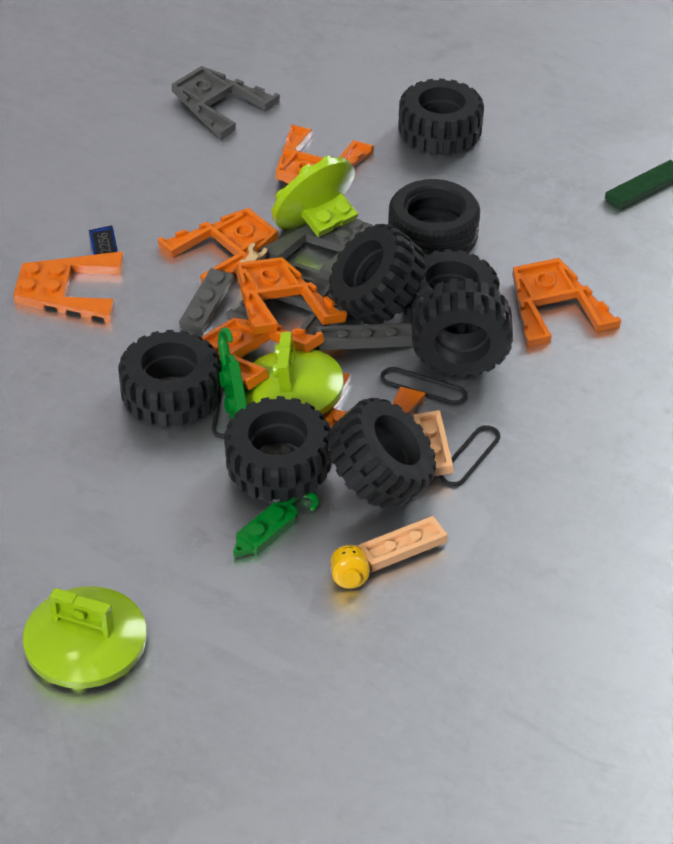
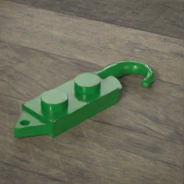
M223 327L218 335V349L222 365L219 381L225 389L224 408L226 413H229L231 420L241 408L246 409L247 403L239 361H236L234 355L230 354L228 342H233V336L228 327Z
M308 492L304 493L302 498L312 500L310 510L315 511L319 505L317 494L315 492L310 494ZM295 497L289 498L288 502L278 501L277 503H272L236 533L233 557L236 558L252 553L259 555L296 524L298 514L296 508L292 505L297 501Z

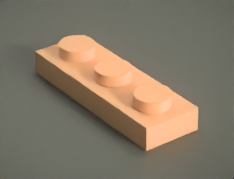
M440 410L413 414L414 421L424 429L423 433L429 437L431 441L430 446L435 451L436 471L434 476L454 473Z
M431 516L359 544L357 547H360L366 553L372 573L447 543L448 534L435 517Z

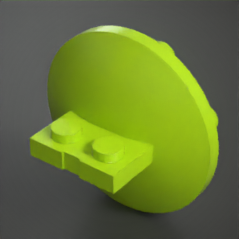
M328 155L312 166L307 164L302 167L299 175L275 195L277 200L271 212L272 219L276 225L283 230L309 225L316 236L320 237L333 231L334 228L356 220L358 213L345 197L355 177V169L346 158H331Z
M281 332L280 343L275 344V351L253 362L266 368L269 378L250 390L244 387L247 404L253 401L256 403L261 402V399L266 397L277 399V396H285V399L288 400L296 398L300 399L303 404L307 402L315 407V411L319 410L322 414H325L339 402L344 389V378L341 367L331 356L315 349L308 353L294 349L292 332Z
M83 586L67 590L54 588L49 598L43 601L29 616L23 631L24 653L31 668L46 681L58 686L73 688L74 690L105 685L126 675L142 656L147 640L146 623L139 607L124 594L97 586Z

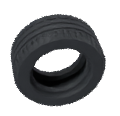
M424 179L405 185L391 198L388 224L393 225L418 244L423 254L430 255L431 252L437 250L439 252H444V250L458 252L460 250L465 251L467 254L476 245L479 232L480 206L473 194L465 187L447 180ZM423 219H439V220H443V221H447V222H446V223H428V222H424V221H420V220H423Z

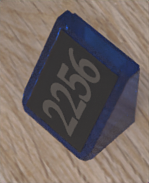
M112 225L88 230L90 249L93 255L118 252Z

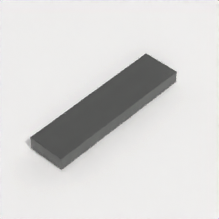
M412 323L314 327L313 335H316L317 332L323 333L324 342L318 346L319 350L413 346Z

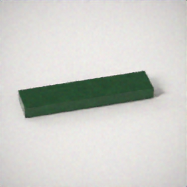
M670 159L605 192V199L621 210L673 183V161Z

